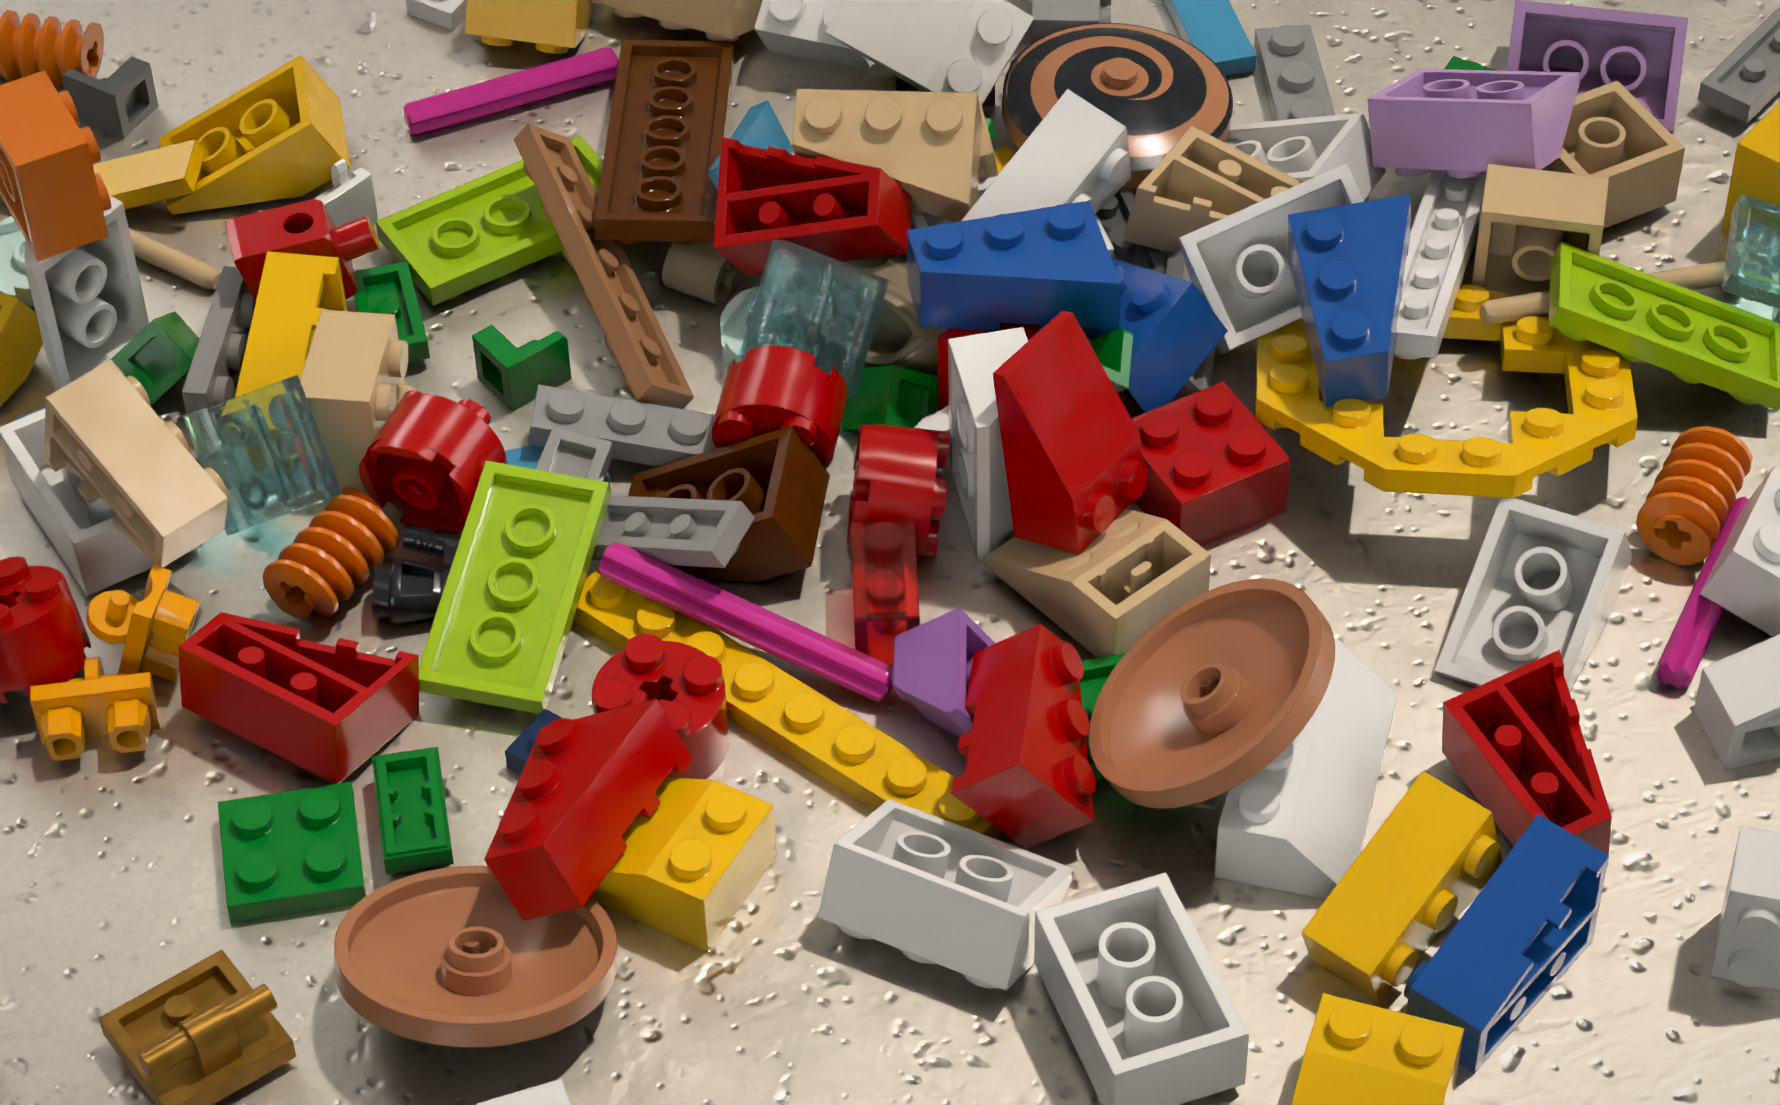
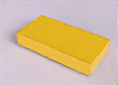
M196 139L97 163L94 164L93 168L94 173H99L102 177L109 195L123 202L124 209L126 210L194 193L205 153Z

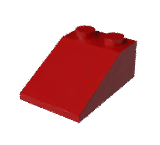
M1062 310L992 374L1014 537L1081 554L1146 490L1148 470L1146 464L1143 463L1141 436L1075 315Z

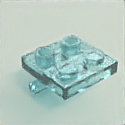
M783 239L772 240L759 287L755 289L747 316L746 325L748 327L739 357H742L741 361L745 359L747 350L759 346L776 345L797 348L816 356L814 366L823 370L828 375H830L833 367L841 374L847 385L848 398L854 397L889 280Z
M298 375L182 416L198 456L195 460L203 469L207 467L212 468L223 480L228 490L229 499L225 521L227 536L251 528L253 525L342 495Z

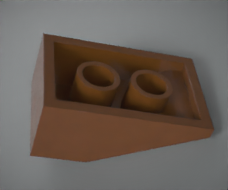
M788 426L634 474L628 496L742 501L755 519L741 540L737 552L731 557L725 568L670 566L699 579L760 582L784 574L795 573L812 566L830 474L795 428Z

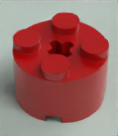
M769 345L747 350L745 359L738 363L734 359L729 364L711 431L715 447L721 448L793 426L824 468L827 469L834 458L848 399V389L843 377L833 367L830 375H828L823 370L814 366L816 356L797 348Z
M417 390L406 392L368 447L366 454L360 462L359 475L367 493L382 509L389 501L404 512L400 522L406 526L411 524L454 535L460 533L466 523L485 461L508 464L504 447L498 436L489 426L491 422L489 412L482 405L470 399H462L457 403L448 398L424 394Z
M875 423L873 425L860 424L853 470H855L853 490H851L849 502L848 547L860 548L861 550L936 557L940 521L931 519V516H944L948 485L947 479H942V472H936V468L946 469L950 432Z
M20 556L0 560V703H8L3 692L24 688L27 697L30 698V686L68 681L85 664V646L91 648L90 639L64 574L52 567L28 566L26 559Z
M641 634L631 638L626 643L624 650L615 654L600 668L592 686L593 714L656 698L693 758V761L683 774H675L672 770L667 777L707 779L720 767L726 757L729 743L725 682L722 665L717 659L684 643L662 641L656 635Z

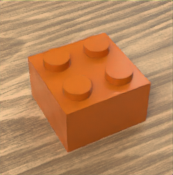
M45 70L0 85V196L37 261L109 237L103 211L112 208L110 196L99 173H94L93 164L101 162V154L94 134L89 126L79 129L78 113L69 92L65 90L58 93Z

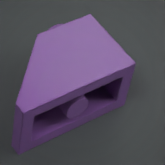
M959 607L894 637V666L890 672L893 687L903 701L910 702L930 722L960 737L972 730L974 714H970L965 708L974 652L993 645L995 642Z

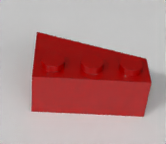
M223 612L219 613L178 646L182 707L333 784L341 783L419 715V655L398 651L395 660L361 653L359 652V642L343 638L338 639L336 647L300 639V629Z
M1041 623L974 652L965 704L966 710L970 714H974L972 730L960 736L958 751L963 757L967 756L965 773L953 779L950 793L1025 849L1094 822L1092 793L1095 791L1096 781L1093 770L1088 763L1086 735L1089 734L1090 725L1088 716L1082 706L1080 679L1084 675L1083 664L1078 652L1070 643L1060 640Z
M657 698L574 720L561 718L540 729L484 858V861L523 921L583 907L628 847L622 835L640 813L642 817H651L661 802L655 791L672 770L675 774H683L693 761L691 754Z

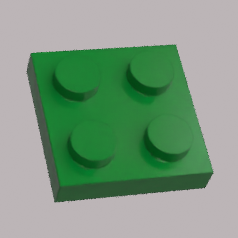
M352 782L218 802L226 903L230 923L353 905L366 896Z

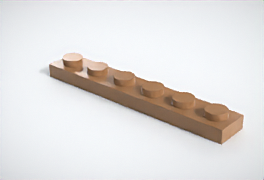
M527 124L513 139L524 161V171L534 182L544 203V214L554 225L564 246L563 254L566 260L574 267L584 288V299L594 310L605 333L604 341L617 358L626 378L625 385L628 392L638 402L684 409L695 397L621 244L614 240H595L594 217L598 196L570 138Z

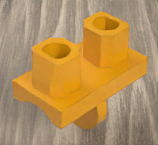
M153 564L149 573L144 598L140 602L136 597L123 590H113L100 593L89 603L86 617L89 630L97 638L109 644L125 643L118 673L127 672L129 675L145 671L174 682L176 681L179 674L178 646L190 634L200 601L168 590L171 570Z
M100 657L85 659L84 678L69 679L62 683L30 686V702L41 742L47 745L50 758L54 761L77 759L85 752V739L104 736L109 737L111 748L120 753L143 751L147 747L150 731L161 730V715L155 700L150 672L129 675L127 672L104 675Z

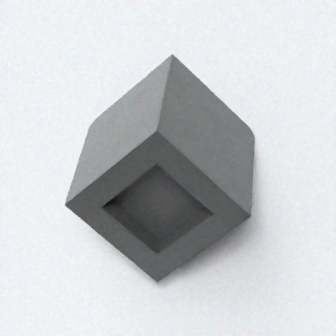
M133 56L109 78L98 80L73 69H69L62 76L64 91L67 90L76 107L79 121L122 139H125L159 107L150 63Z

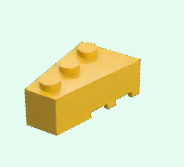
M267 251L234 403L228 405L224 417V436L227 441L233 442L237 467L309 474L295 395L321 310L347 311L338 257Z
M1422 771L1302 930L1301 934L1310 959L1377 1002L1393 986H1400L1411 974L1417 960L1478 896L1503 862L1492 812Z

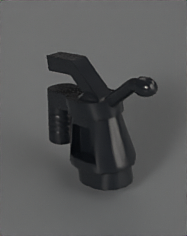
M409 524L404 534L403 549L443 558V565L440 567L401 558L394 559L392 564L375 563L372 593L373 618L390 619L391 623L395 625L435 618L461 536Z

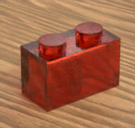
M915 520L851 522L855 650L890 666H894V637L920 625Z

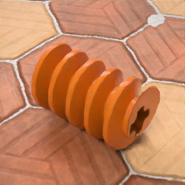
M7 10L2 14L0 19V78L4 77L6 81L11 82L45 70L57 89L64 87L62 76L69 69L96 78L104 50V33L101 24L91 22L86 27L83 35L82 26L78 20L70 19L62 31L60 20L57 17L49 16L46 18L41 28L40 19L36 14H26L21 24L17 12Z
M1710 426L1694 427L1679 435L1671 447L1670 454L1663 463L1662 470L1655 479L1654 486L1646 496V502L1638 512L1636 526L1640 538L1650 551L1663 560L1677 565H1693L1703 561L1712 550V544L1720 534V527L1728 517L1729 509L1736 501V494L1743 487L1744 478L1752 468V454L1748 446L1739 437L1724 429Z
M342 488L340 494L327 503L324 511L317 514L311 520L309 527L300 531L296 535L294 542L280 552L278 559L265 567L262 575L264 587L275 604L282 611L293 617L306 619L310 617L311 613L324 618L331 617L337 612L338 601L348 600L352 596L354 591L353 585L364 583L368 579L369 569H374L375 563H383L384 553L392 552L398 547L400 541L398 531L384 511L370 496L355 488Z

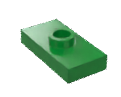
M438 747L371 756L386 874L454 864Z

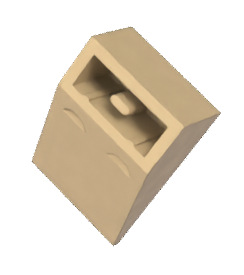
M1125 509L1110 524L1107 530L1102 532L1081 554L1014 537L984 556L983 564L1094 656L1099 658L1127 652L1148 629L1164 616L1185 602L1209 591L1211 554L1167 519Z

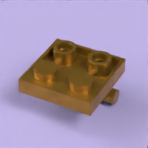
M222 949L99 1017L103 1035L155 1105H213L296 1057L292 1038L271 1013L278 1006L270 989L264 983L253 989Z

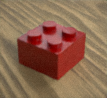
M1224 381L1131 418L1141 436L1143 463L1146 464L1148 470L1146 490L1138 499L1134 500L1143 513L1167 519L1202 547L1286 512L1291 459Z

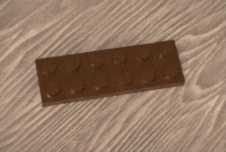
M622 40L594 217L595 240H614L623 244L636 243L641 240L673 241L682 245L714 242L717 189L708 173L720 155L721 138H726L734 69V42Z

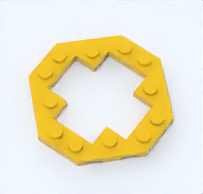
M1467 284L1460 286L1443 338L1500 341L1502 371L1564 374L1569 414H1562L1549 408H1535L1528 412L1510 411L1508 443L1498 442L1487 437H1473L1466 441L1433 439L1424 434L1384 437L1383 405L1368 404L1363 400L1354 398L1341 399L1330 407H1325L1324 402H1320L1319 380L1303 318L1258 337L1255 418L1258 422L1272 430L1290 428L1301 434L1300 445L1336 466L1348 460L1364 469L1363 481L1383 492L1515 498L1531 490L1533 478L1548 471L1558 477L1591 461L1593 449L1602 444L1620 447L1634 440L1638 417L1629 360L1620 356L1613 349L1589 340L1577 341L1565 336L1558 329L1549 326V315L1539 317L1528 316L1516 321L1492 325L1483 322L1480 318L1479 309L1486 301L1511 296L1501 291L1487 290L1478 285Z

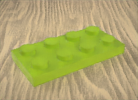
M579 135L570 140L598 196L603 160ZM523 159L375 221L380 242L398 263L408 261L412 281L433 306L563 250L564 246L554 225L544 214V203L536 186L524 171Z
M1562 241L1560 242L1551 259L1549 326L1558 329L1562 334L1573 340H1589L1613 349L1629 361H1645L1669 370L1678 378L1688 383H1704L1728 392L1733 398L1748 405L1760 404L1776 411L1779 410L1780 323Z
M485 461L419 664V692L540 714L547 708L611 498L609 482Z

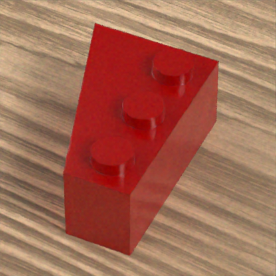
M721 138L713 248L746 275L907 253V230L911 229L912 196L881 168L816 156L815 159L789 154L785 149L768 146V149H761L742 145L735 139Z
M1560 650L1443 702L1442 753L1482 806L1492 812L1494 822L1513 847L1536 815L1539 814L1609 855L1612 816L1591 749H1587L1579 724L1580 714L1576 701L1571 699L1564 676V663Z

